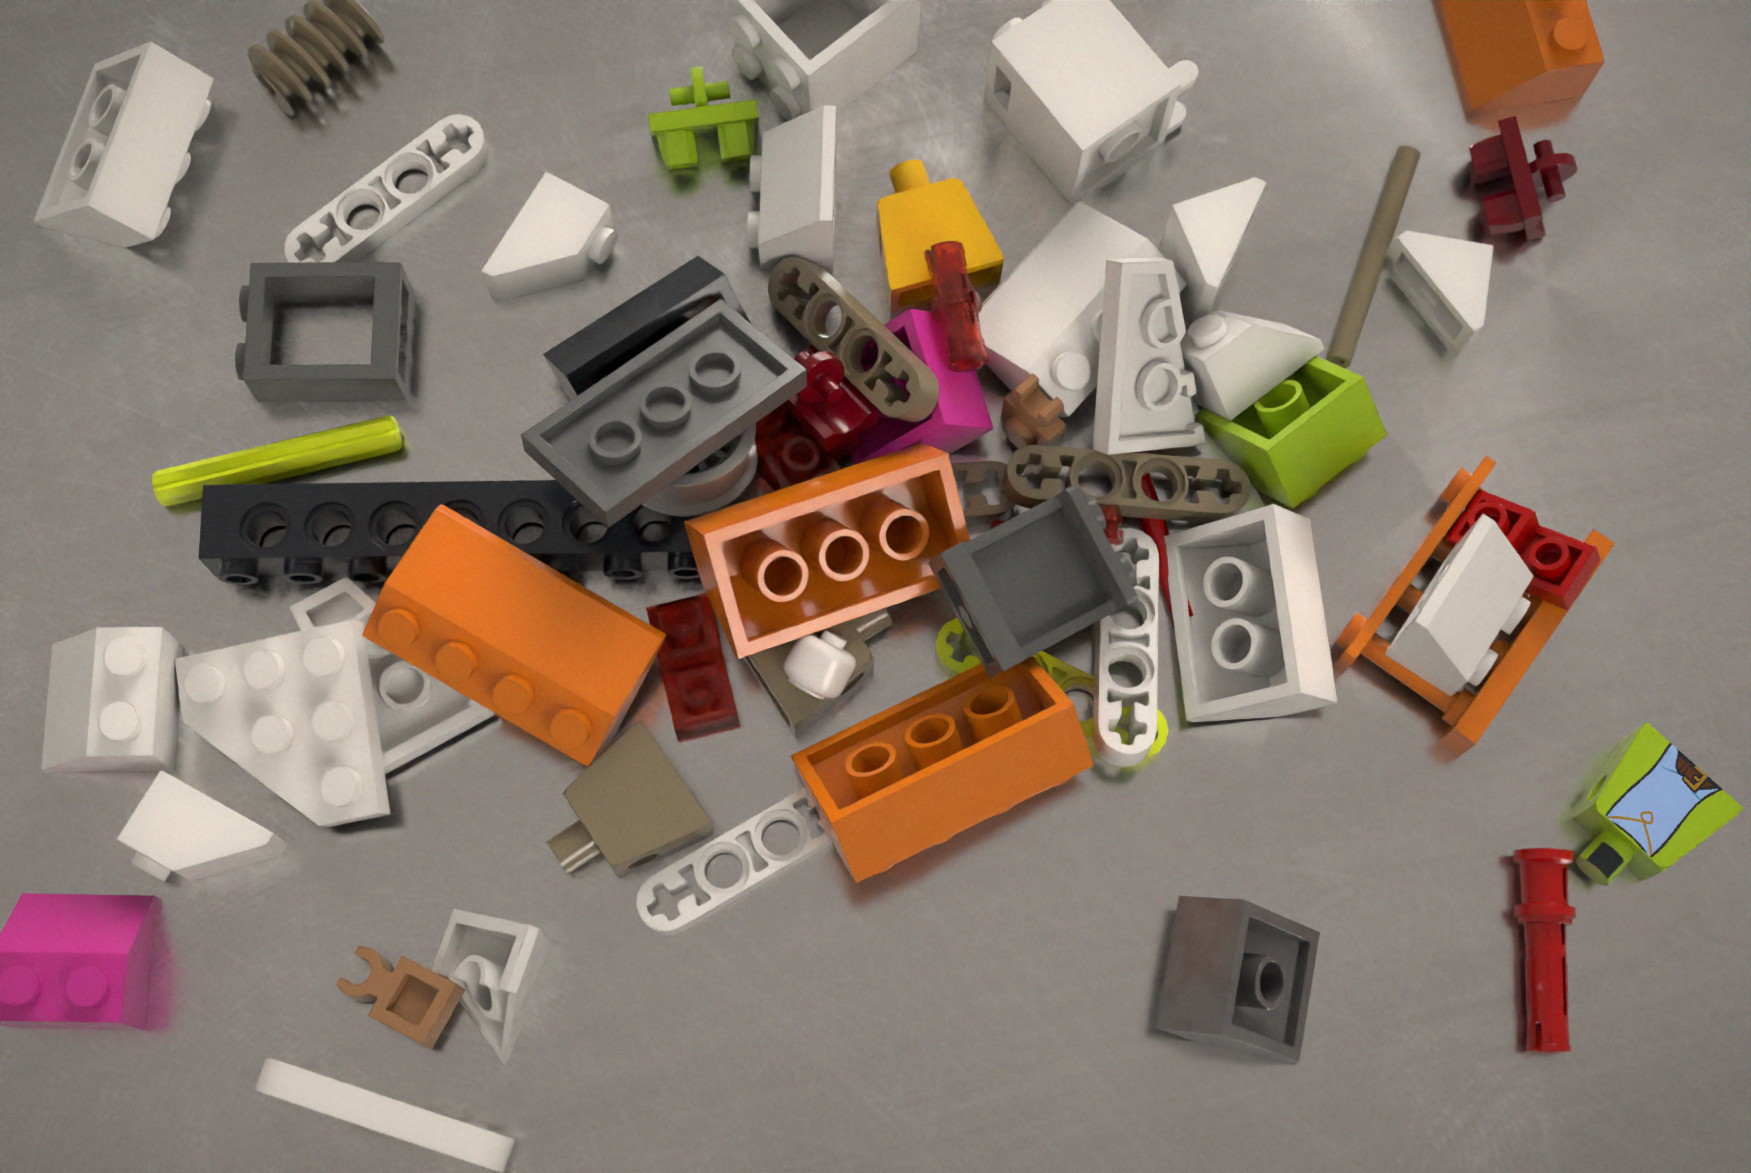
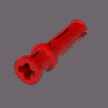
M1556 848L1514 850L1513 862L1520 865L1521 904L1514 907V916L1518 918V924L1524 925L1526 1051L1571 1053L1568 1023L1566 926L1572 925V919L1576 918V908L1569 905L1568 865L1574 862V851Z

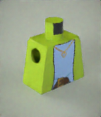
M1645 722L1619 742L1575 814L1577 823L1595 838L1579 855L1576 863L1590 879L1602 886H1608L1625 866L1638 878L1646 880L1663 872L1736 817L1743 807L1648 722Z

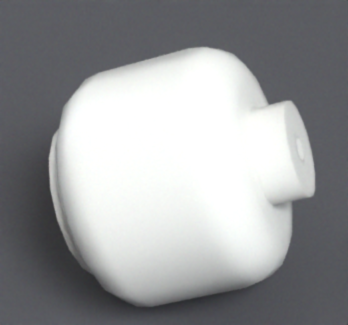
M824 629L821 636L812 633L797 638L783 665L784 672L789 677L788 681L806 693L822 700L825 697L830 699L840 696L856 667L854 656L844 650L847 640L827 629Z

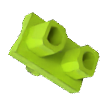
M702 66L690 68L692 85L669 88L671 106L695 103L694 108L648 114L652 141H658L660 153L666 169L669 171L698 166L694 140L696 135L718 133L722 162L750 160L751 155H753L754 127H759L757 99L708 106V101L730 99V88L728 80L705 83Z

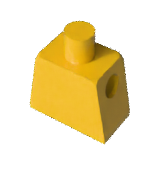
M918 159L907 160L894 166L889 171V176L895 194L879 199L876 210L877 235L890 314L1000 284L1004 262L1002 251L963 182L958 178H950L930 184L924 163Z

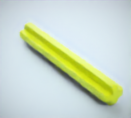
M387 415L157 470L152 474L153 492L157 501L162 506L168 507L202 499L203 485L264 484L399 451L402 448L401 431L394 416Z

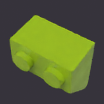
M1317 356L1231 421L1206 408L1195 414L1198 423L1203 425L1206 433L1233 463L1245 471L1250 483L1256 490L1292 509L1302 501L1314 496L1320 487L1347 466L1360 460L1366 451L1387 436L1364 377Z

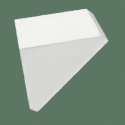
M1405 231L1393 243L1387 254L1385 265L1459 355L1467 350L1484 326L1493 245Z

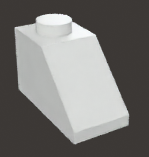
M545 172L482 269L490 295L502 301L585 279L594 263L602 264L608 258L615 245L617 232L615 231L610 204Z
M1219 310L1194 321L1180 342L1185 370L1192 371L1194 374L1197 394L1192 397L1195 404L1230 421L1325 349L1321 339L1286 324Z
M160 770L117 840L136 850L130 863L165 882L171 871L189 881H194L282 856L289 845L273 832Z

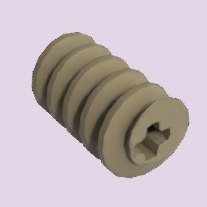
M310 0L303 5V13L306 20L294 14L285 19V29L288 35L276 29L266 34L269 50L258 44H254L247 49L248 58L258 82L274 103L287 115L292 116L295 114L288 98L290 94L294 93L306 102L313 100L307 84L310 78L325 88L332 84L325 68L329 63L343 73L350 70L343 53L344 51L349 49L362 59L368 56L362 40L364 35H368L379 44L384 43V36L380 27L356 0H323L324 5L318 1Z

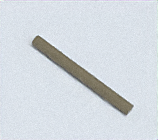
M1402 145L1397 148L1327 355V361L1340 367H1349L1421 155L1419 150L1412 146Z

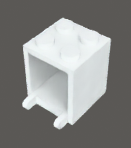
M730 0L731 18L728 22L733 32L734 49L731 50L733 59L749 79L753 80L758 77L770 90L773 104L789 121L823 105L836 106V113H838L918 52L921 0Z
M1044 0L1039 10L1024 20L1014 18L1008 21L994 34L990 46L984 100L1069 204L1072 205L1164 142L1166 135L1183 124L1186 108L1182 103L1176 101L1177 96L1195 84L1199 71L1197 65L1190 60H1181L1168 69L1110 0Z

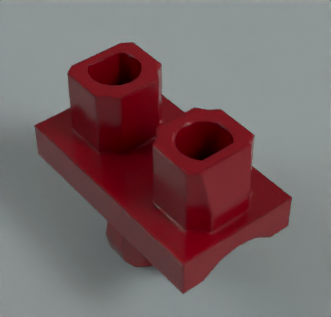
M1516 116L1499 120V135L1488 137L1468 146L1477 183L1511 175L1514 189L1482 198L1490 234L1510 233L1525 229L1528 241L1544 237L1546 233L1542 222L1543 216L1535 188H1544L1548 202H1556L1565 198L1566 194L1562 182L1576 174L1578 168L1575 157L1568 153H1554L1551 140H1541L1533 145L1536 159L1528 163Z
M813 345L805 348L803 352L795 356L794 360L806 369L807 387L788 399L783 405L789 415L813 436L831 460H838L861 447L863 443L862 431L879 423L878 409L844 376L845 368L843 363L835 354L830 351L819 352Z

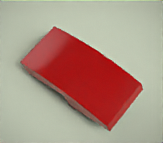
M1479 489L1446 536L1447 544L1454 548L1483 514L1496 522L1534 577L1525 592L1568 610L1601 561L1597 547L1539 525L1535 510Z

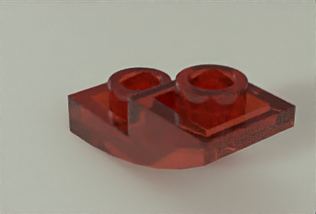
M783 404L756 422L754 440L758 455L756 471L774 491L842 469L831 451H826Z
M707 593L646 607L649 624L667 634L657 653V658L677 740L740 726L722 647Z

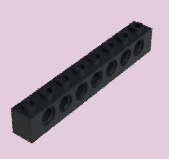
M556 480L203 485L198 559L215 577L228 584H254L258 582V576H283V579L288 582L312 584L322 581V575H347L350 580L361 583L382 582L386 580V574L393 572L434 510L441 504L570 579L576 578L578 571H603V574L609 578L633 579L640 577L642 570H667L668 575L676 578L700 577L684 521L699 516L682 517L666 515L653 511L641 504L607 528L606 533L599 540L589 543L582 542L575 538L578 529L585 523L601 521ZM651 521H664L672 527L669 534L659 541L650 542L638 536L641 528ZM535 522L544 526L541 535L530 543H518L512 540L515 530L524 523ZM401 524L415 526L414 533L407 542L400 545L386 544L387 536L394 527ZM338 525L351 526L348 537L342 543L335 546L323 545L324 536L331 528ZM274 526L286 527L285 535L280 542L271 547H260V539L269 528Z

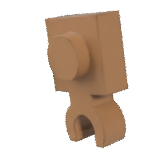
M1030 374L1004 398L1000 418L1004 423L1002 424V429L1008 439L1018 449L1027 445L1061 446L1066 429V424L1058 417L1064 410L1063 402L1058 397L1053 401L1049 400L1038 386L1039 378L1035 374Z
M358 946L354 954L370 964V975L361 984H354L340 977L336 984L338 988L346 995L360 1002L376 1000L368 1016L432 1050L465 989L404 956H401L392 972L391 965L384 956L369 947Z

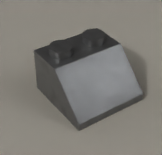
M1179 896L1175 921L1170 933L1171 944L1164 984L1159 995V1012L1156 1028L1203 1044L1299 1063L1320 932L1243 899Z

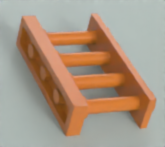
M1485 456L1472 474L1462 467L1459 469L1439 497L1449 504L1369 617L1365 618L1356 612L1334 642L1344 649L1332 667L1342 675L1359 654H1362L1444 713L1441 718L1449 723L1450 726L1438 743L1458 757L1462 756L1478 742L1569 611V609H1562L1524 591L1522 597L1531 603L1518 623L1520 626L1508 643L1500 637L1495 642H1492L1489 649L1496 652L1498 656L1473 693L1463 687L1460 692L1457 691L1450 697L1385 655L1391 643L1375 633L1395 604L1409 614L1412 612L1424 593L1411 584L1412 580L1430 556L1443 563L1449 552L1453 549L1447 544L1445 534L1463 509L1468 506L1479 489L1483 490L1480 488V485L1496 465V462ZM1594 529L1581 541L1596 546L1601 561L1571 606L1615 545L1614 542Z

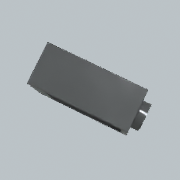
M401 262L251 263L249 285H242L239 294L241 319L247 324L245 343H238L235 352V367L238 379L245 382L258 402L407 401L412 286ZM374 295L371 364L270 365L274 296Z

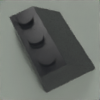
M696 256L545 352L543 356L571 401L720 299L749 323L751 322L726 275L700 256Z

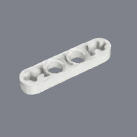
M462 114L449 115L439 120L295 227L287 236L284 244V255L288 263L316 262L310 257L307 258L304 252L312 244L319 250L323 249L326 257L320 262H358L483 167L488 157V144L479 123L473 118ZM454 138H457L462 143L468 141L471 149L462 154L456 148L450 150L448 142ZM434 154L437 163L442 162L444 168L442 173H437L436 167L428 155ZM409 169H418L428 175V180L422 190L406 194L396 189L395 183L401 173ZM360 205L375 206L379 209L380 215L378 221L372 227L365 230H357L347 225L349 213L354 208ZM334 225L338 226L344 240L348 242L344 246H341L337 236L333 237L330 228Z
M1133 528L1118 529L1112 532L1107 539L1115 553L1118 551L1130 552L1132 561L1137 563L1134 570L1137 586L1134 589L1138 595V600L1129 605L1140 611L1144 624L1136 629H1124L1115 624L1110 615L1095 622L1093 741L1100 757L1108 763L1119 767L1134 766L1143 761L1154 743L1157 732L1159 555L1157 546L1152 538L1143 531ZM1115 662H1130L1141 671L1143 682L1132 688L1119 686L1110 677L1108 668ZM1121 707H1132L1129 713V732L1136 735L1132 745L1121 744L1120 734L1114 732L1121 716Z
M803 787L649 877L641 885L636 899V908L642 922L649 930L659 935L672 936L683 932L833 844L821 819L816 821V827L823 834L812 839L806 819L795 809L805 803L808 806L810 816L817 812L806 788ZM777 820H786L793 823L800 834V841L797 847L791 853L785 855H775L769 852L762 843V834L765 828L771 822ZM720 853H730L736 856L743 865V874L739 882L726 889L711 885L705 876V869L709 860ZM693 869L699 888L710 900L698 906L693 893L677 904L680 915L676 919L669 921L663 913L652 917L649 910L657 904L654 893L658 889L665 887L670 895H674L688 888V882L681 875Z
M266 1057L254 1090L501 1173H504L515 1142L512 1138Z

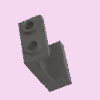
M1078 484L1064 489L1055 497L966 543L963 541L941 552L928 563L989 679L1138 600V595L1134 589L1137 586V578L1132 565L1124 554L1119 551L1114 552L1103 531L1106 528V520L1099 504L1091 495H1084Z

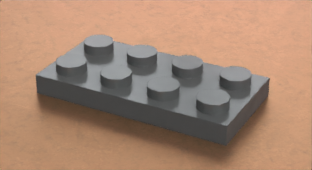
M720 299L522 433L523 448L535 462L609 528L807 387L806 369Z

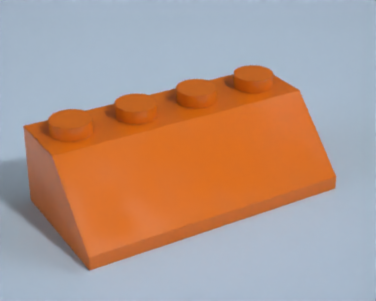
M1436 0L1469 116L1581 97L1585 94L1605 62L1586 0Z
M924 443L916 444L684 521L701 583L738 659L941 589L928 563L941 552L963 541L966 543L970 540L949 454Z
M441 504L434 510L385 582L362 636L589 767L616 735L667 634Z
M1033 656L990 679L983 665L979 664L791 755L794 766L834 847L856 883L874 874L885 872L896 863L933 845L944 843L955 834L987 818L1005 813L1014 805L1050 787L1061 785L1071 777L1094 766L1074 704Z

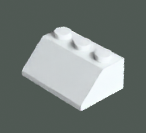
M151 41L95 63L33 222L44 228L124 248L157 238L165 229L170 218L171 209L167 206L173 187L183 178L190 165L191 155L187 150L193 134L202 126L209 114L211 104L207 100V96L214 78Z
M1081 201L1075 202L957 330V333L1011 391L1030 374H1035L1039 378L1038 386L1042 393L1051 401L1058 397L1063 402L1064 410L1058 417H1069L1097 386L1106 259L1166 258L1148 238ZM1175 270L1178 291L1180 293L1188 283Z
M1272 504L1164 536L1169 568L1168 583L1187 721L1203 722L1282 717L1338 703L1311 521L1309 518ZM1188 599L1194 615L1191 617L1188 612Z

